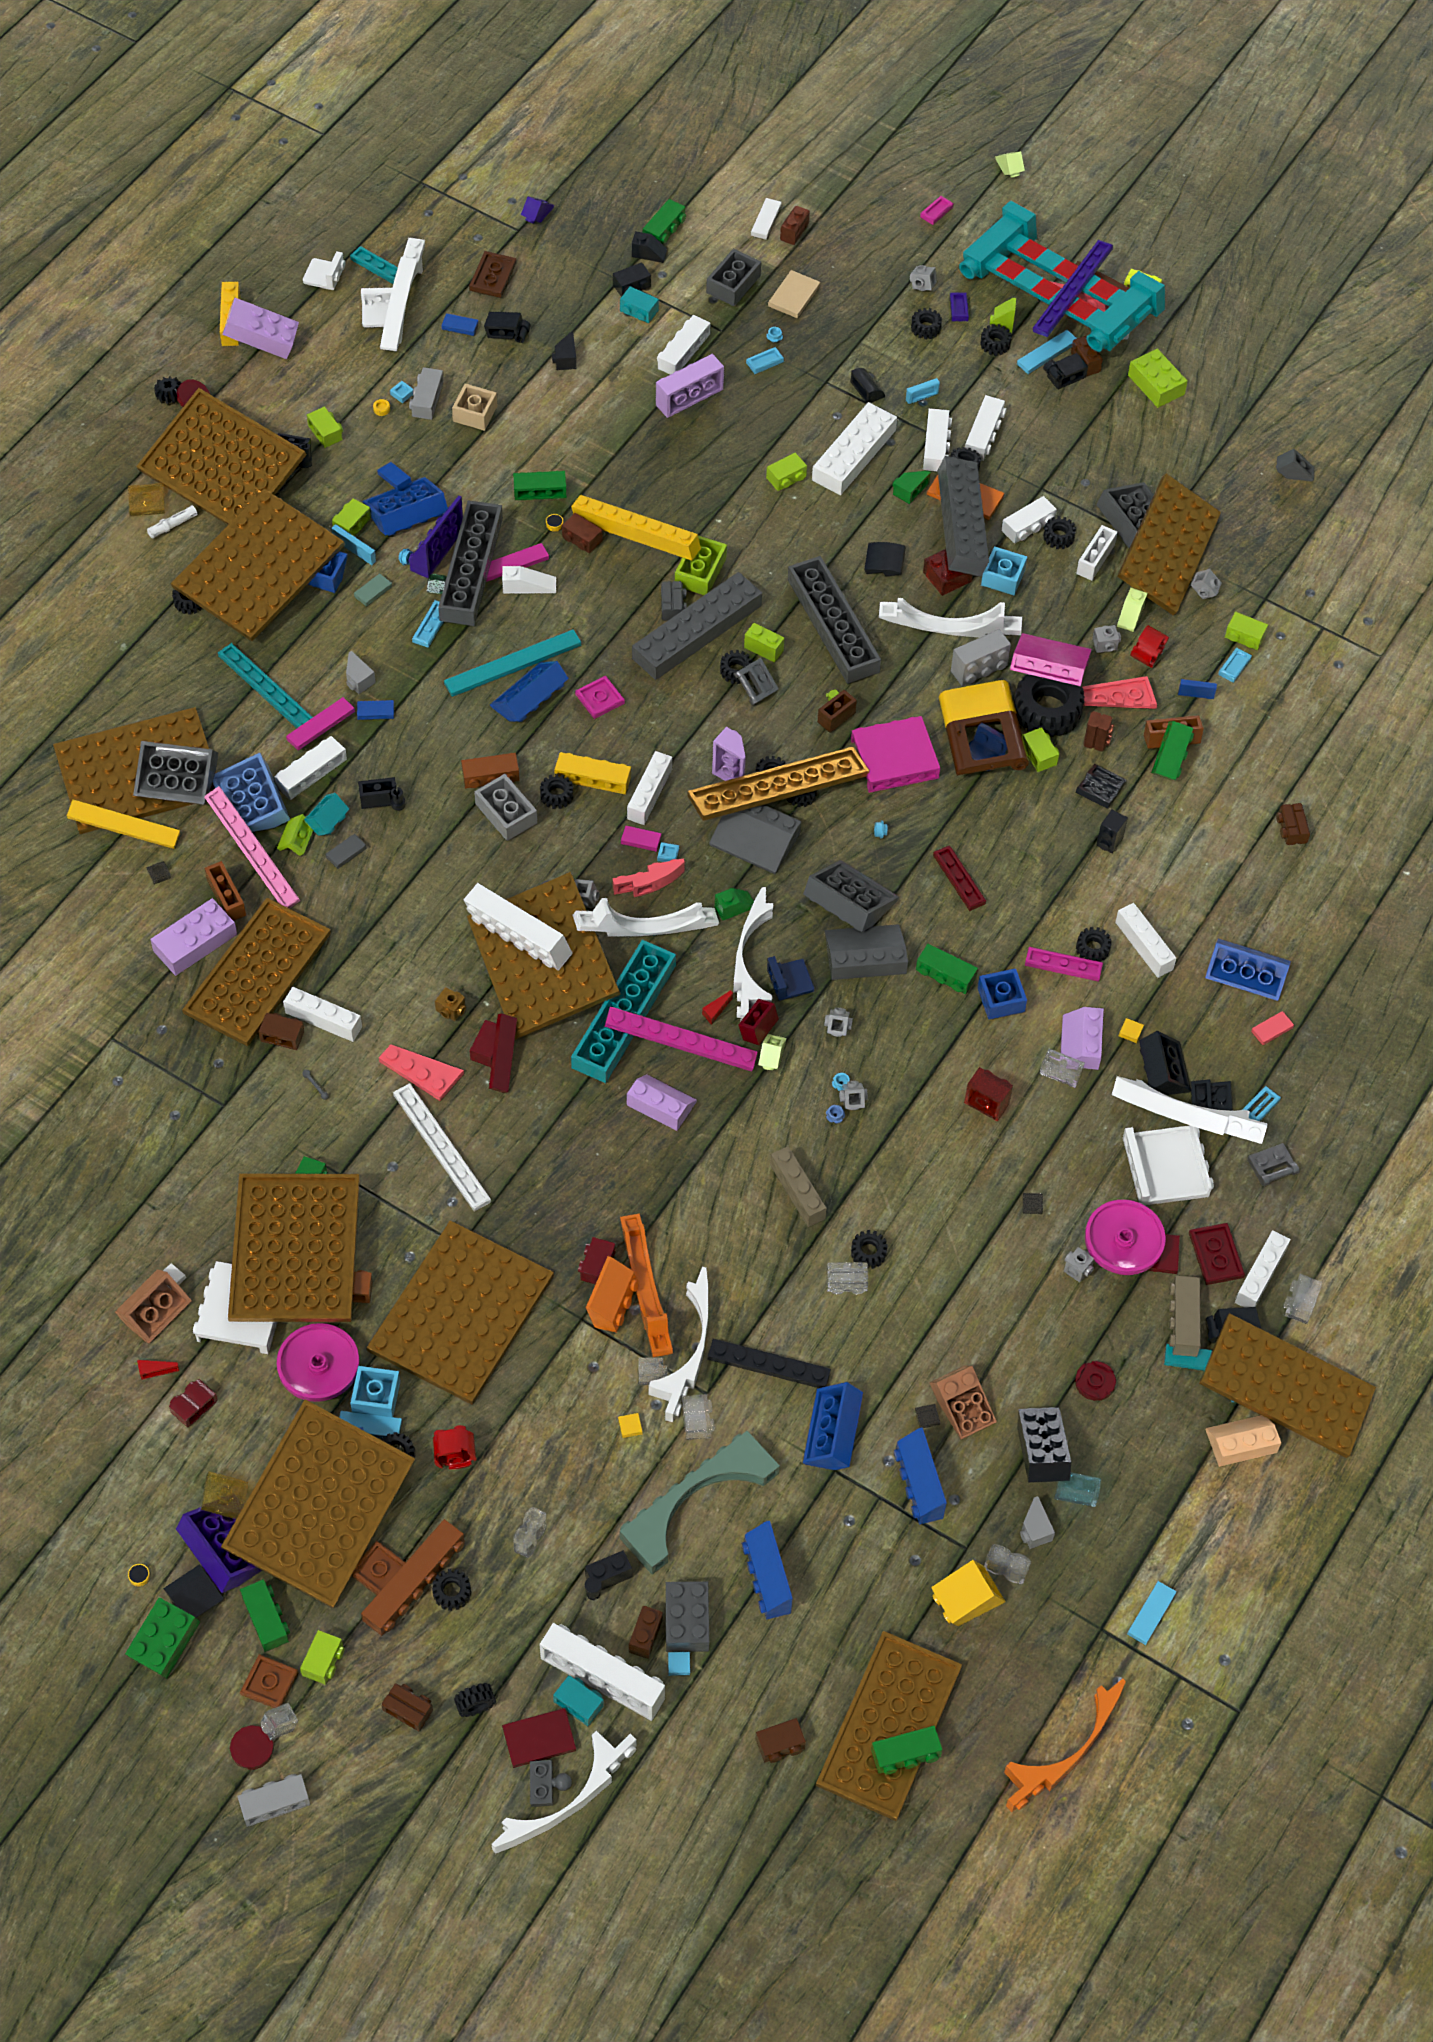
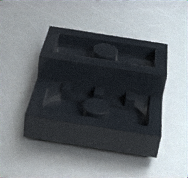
M890 542L868 543L865 573L883 572L885 577L902 575L905 545Z
M1094 764L1087 772L1085 779L1077 787L1075 793L1108 809L1123 788L1126 779Z
M1210 1079L1191 1081L1192 1105L1233 1111L1231 1081L1211 1083Z
M200 1564L163 1588L174 1606L196 1618L224 1599Z

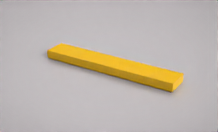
M72 800L67 813L68 819L175 849L180 835V830L76 800Z

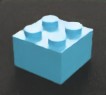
M994 546L989 557V563L983 572L981 585L1015 596L1026 569L1027 556Z
M358 1366L350 1403L352 1412L393 1417L401 1382L399 1371Z

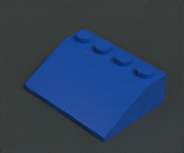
M426 477L415 480L399 490L392 489L362 501L363 504L370 507L371 518L385 536L393 535L401 529H409L414 524L424 523L429 518L442 516L448 509L444 492Z

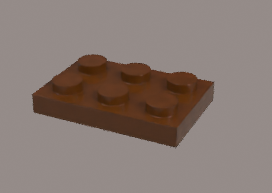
M484 251L469 285V291L501 298L516 265V258Z

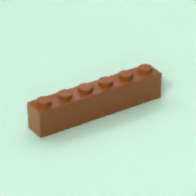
M444 1519L361 1613L362 1621L381 1636L386 1631H391L395 1626L397 1618L400 1615L406 1614L411 1602L420 1598L425 1586L433 1583L441 1568L447 1567L452 1555L455 1552L461 1551L465 1544L464 1534Z

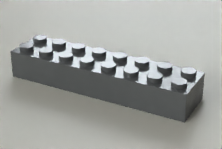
M945 456L937 471L948 570L982 576L989 563L978 466L976 462Z
M467 501L438 607L439 621L475 626L503 520L502 505Z
M818 556L788 566V581L846 683L848 684L880 673L881 659L822 557Z
M737 572L632 645V659L652 678L657 680L761 607L762 592L740 572Z

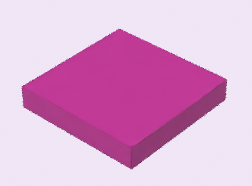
M607 676L575 691V695L594 719L625 704L624 698Z

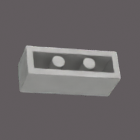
M423 367L421 374H418V385L413 390L414 398L410 399L409 403L412 417L433 419L444 383L443 370Z
M291 1774L282 1781H271L265 1783L262 1788L256 1790L253 1788L247 1789L241 1795H238L247 1827L310 1805L301 1774Z

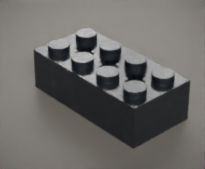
M1060 1408L1018 1409L1017 1429L1028 1483L1070 1481L1071 1458Z

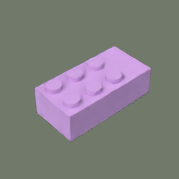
M234 298L222 335L287 359L293 346L299 322Z
M711 354L679 371H675L665 378H661L656 382V406L668 418L722 391L724 366Z
M212 898L150 940L154 953L176 976L235 937L237 931L235 922Z

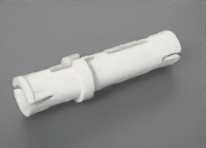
M191 505L167 519H161L156 525L147 528V532L153 539L197 516V511Z

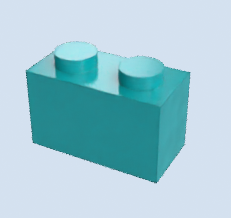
M629 287L620 298V311L650 323L659 311V299Z
M336 793L326 794L304 820L318 836L329 835L334 831V826L346 817L345 814L349 808Z
M568 1675L553 1694L555 1704L562 1709L565 1708L569 1714L586 1726L591 1724L604 1707L602 1695L594 1689L591 1691L585 1687V1683L578 1677L573 1678Z

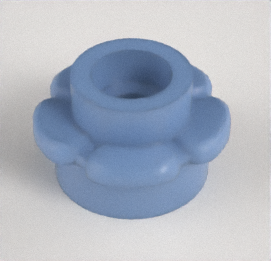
M832 1105L826 1111V1118L829 1122L840 1123L845 1118V1112L839 1105Z

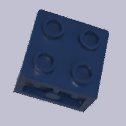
M984 723L978 725L974 739L969 743L972 759L980 760L1006 755L1008 750L1004 735Z
M775 956L767 958V972L778 1001L814 992V986L803 959L781 964L780 962L777 963Z

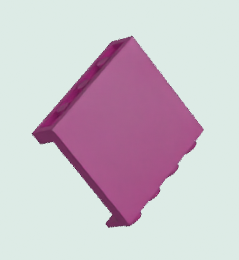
M1022 633L1013 654L1010 670L1081 686L1092 649Z
M922 716L852 730L851 743H855L859 756L869 769V774L866 776L869 793L939 779L940 766Z

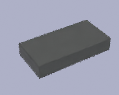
M353 834L325 855L339 869L366 850L367 847L358 836Z

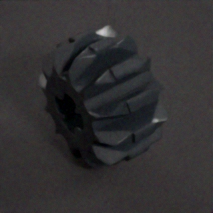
M171 376L157 380V384L154 387L155 396L161 403L166 402L168 405L172 402L175 404L178 397L177 389L181 381L177 377L172 379Z

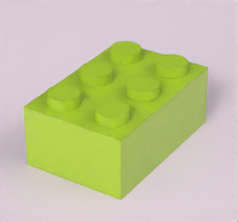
M1158 348L1130 362L1128 376L1157 408L1185 395L1188 381Z
M698 536L701 550L692 561L685 558L681 559L675 571V581H681L682 587L686 588V590L706 595L710 592L727 558V544Z

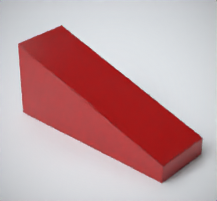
M731 990L702 1008V1015L711 1025L733 999V992Z
M137 1360L141 1380L179 1371L177 1362Z

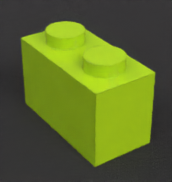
M325 406L307 414L308 427L324 448L343 440L341 424L335 421L332 412H328Z
M793 453L767 466L766 478L777 491H780L797 481L803 480L807 474V465L796 453Z
M352 498L349 503L344 505L339 514L333 517L332 524L333 526L335 524L355 536L371 519L370 507Z
M1235 612L1227 626L1225 638L1245 645L1248 648L1258 650L1266 635L1268 624Z
M753 623L745 634L744 648L775 663L784 651L785 638Z
M1042 727L1022 735L1027 756L1037 772L1057 765L1058 757L1060 756L1059 750L1053 746L1049 734L1045 733Z
M318 1630L301 1665L302 1676L326 1685L328 1679H332L336 1667L334 1665L337 1659L340 1660L343 1656L345 1648L343 1647L342 1639Z

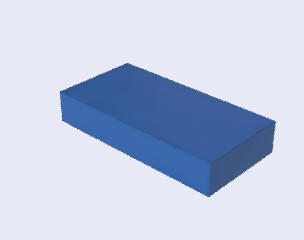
M446 313L441 327L442 330L474 336L479 323L476 319Z
M392 462L377 470L378 475L397 490L412 482L411 477Z
M1181 679L1178 695L1214 699L1217 684Z
M394 700L357 701V719H394Z

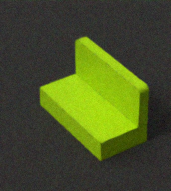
M303 814L291 818L287 822L277 847L278 850L281 851L289 848L299 856L304 854L313 829L305 822L304 819L306 817Z

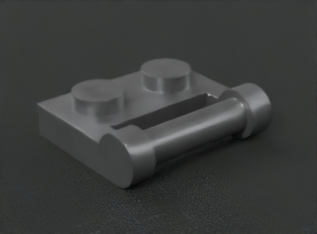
M761 658L734 673L748 694L751 705L778 690L776 683ZM745 673H748L757 691L759 692V695L756 696L754 690L752 689L750 683L744 675Z
M1283 1143L1249 1155L1247 1159L1262 1186L1269 1185L1271 1181L1287 1175L1299 1173L1298 1165L1293 1161ZM1283 1165L1287 1166L1284 1169L1278 1170L1268 1175L1265 1173L1267 1171L1273 1170Z

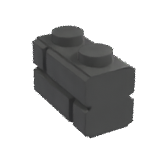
M662 581L663 621L670 620L687 608V603L683 602V599H686V588L682 587L681 581H673L672 583L670 581Z

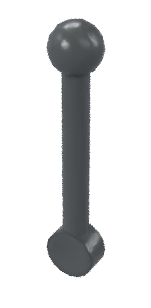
M304 1070L303 1077L310 1080L321 1094L323 1100L328 1099V1093L324 1092L310 1076V1071Z

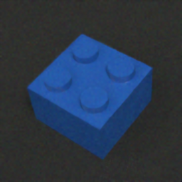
M1016 969L979 976L977 988L988 1020L1025 1012L1027 998Z

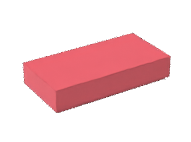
M1282 1011L1253 1027L1251 1032L1262 1045H1265L1293 1029L1294 1024Z

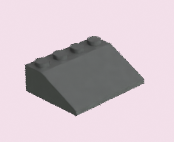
M1144 482L1105 489L1096 504L1129 549L1154 496Z
M141 741L133 796L206 805L207 800L204 796L210 792L219 753L212 749Z
M756 806L723 815L709 845L776 874L800 835L801 821L768 806Z
M842 860L810 875L803 893L812 902L821 905L826 911L835 914L840 920L849 923L861 932L872 927L899 899L897 895Z
M899 924L872 926L863 932L855 928L825 930L831 980L907 974L908 958Z

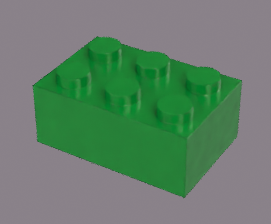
M159 1597L125 1655L167 1679L199 1626L200 1621Z

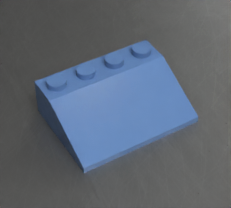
M261 753L215 774L213 779L214 787L220 786L252 832L275 828L290 820L270 768Z

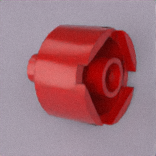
M1148 625L1138 638L1136 646L1134 645L1130 656L1153 668L1157 661L1156 658L1162 654L1169 637Z
M463 1425L455 1426L454 1429L436 1430L433 1437L435 1465L439 1468L447 1465L449 1469H461L472 1465L471 1461H476L474 1434L466 1430V1427Z

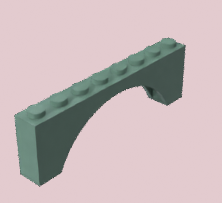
M748 1431L743 1434L740 1433L732 1439V1443L727 1447L722 1446L713 1458L704 1460L699 1469L695 1472H689L685 1476V1480L680 1484H674L666 1495L657 1497L653 1501L652 1506L648 1509H642L633 1521L624 1523L620 1528V1540L653 1575L668 1563L666 1547L667 1530L673 1515L690 1495L705 1486L729 1480L748 1481L765 1486L779 1474L780 1465Z

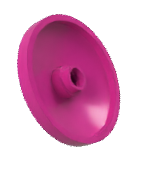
M1114 1200L1101 1205L1090 1216L1085 1229V1244L1094 1261L1104 1269L1116 1274L1134 1275L1147 1271L1158 1262L1165 1246V1230L1158 1216L1145 1205L1131 1200Z
M323 1323L310 1324L295 1330L284 1340L277 1355V1371L283 1386L294 1396L313 1402L330 1400L344 1393L354 1382L359 1366V1354L353 1339L342 1329Z

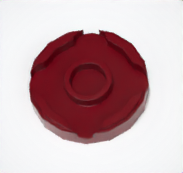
M188 379L178 387L177 400L184 407L198 388L210 394L209 390L200 381Z
M1092 1361L1091 1363L1083 1364L1077 1370L1075 1384L1079 1393L1086 1399L1099 1401L1108 1398L1113 1393L1116 1377L1111 1367L1107 1364Z
M250 1725L241 1728L234 1734L230 1743L232 1759L238 1766L248 1770H255L267 1764L274 1750L271 1735L260 1726Z

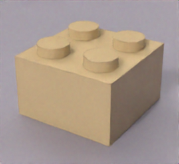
M464 384L452 407L453 422L485 431L497 408V393Z

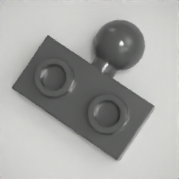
M552 1760L530 1761L531 1807L553 1806V1787L560 1791L568 1790L572 1785L571 1777L566 1773H560L556 1778H553Z

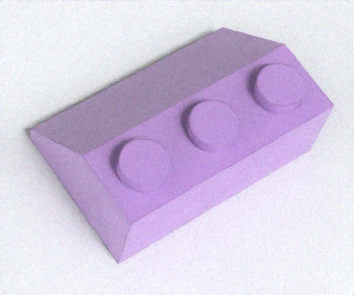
M728 727L713 741L712 773L724 781L745 776V752L742 737L737 731L731 730Z
M1082 1007L1063 1015L1060 1066L1099 1069L1102 1051V1008Z
M647 1074L636 1079L627 1093V1106L678 1131L697 1102L696 1099Z

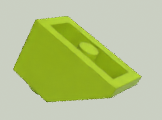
M1011 298L995 307L994 315H990L989 325L995 324L997 326L1001 324L1000 327L1005 326L1006 329L1010 330L1009 333L1011 332L1012 334L1016 298Z

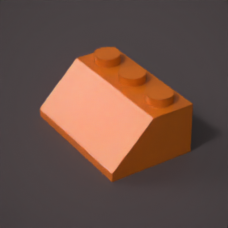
M607 1256L586 1309L595 1328L617 1333L619 1326H622L626 1309L630 1308L631 1298L638 1289L639 1281L633 1270Z

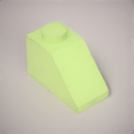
M1021 151L995 156L1004 175L1015 177L1020 175L1019 172L1025 171Z
M1130 588L1117 627L1134 632L1145 607L1146 592Z
M768 1034L762 1044L758 1065L763 1066L767 1070L778 1069L787 1038Z

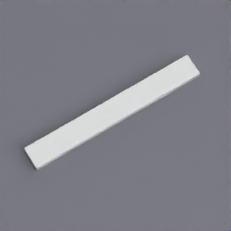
M409 1083L393 1092L400 1106L472 1210L475 1212L491 1203L488 1194L412 1085Z

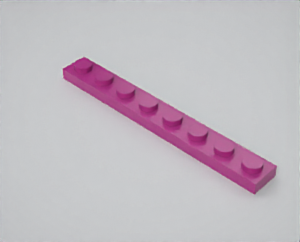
M611 1006L605 1022V1027L751 1072L754 1068L757 1051Z

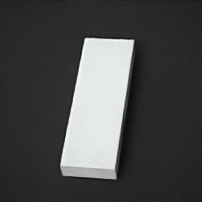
M768 198L765 199L752 228L751 236L767 240L782 202Z

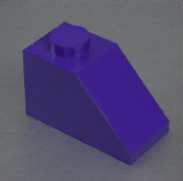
M528 196L521 215L526 217L525 220L534 224L535 221L542 222L554 208V205L542 199Z

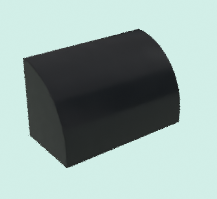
M857 368L851 370L850 382L866 403H872L885 397L882 389L866 369Z

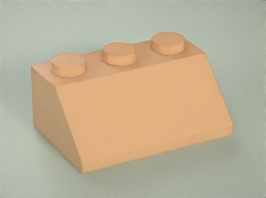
M1262 1415L1206 1428V1433L1219 1467L1275 1454L1281 1445L1275 1424Z

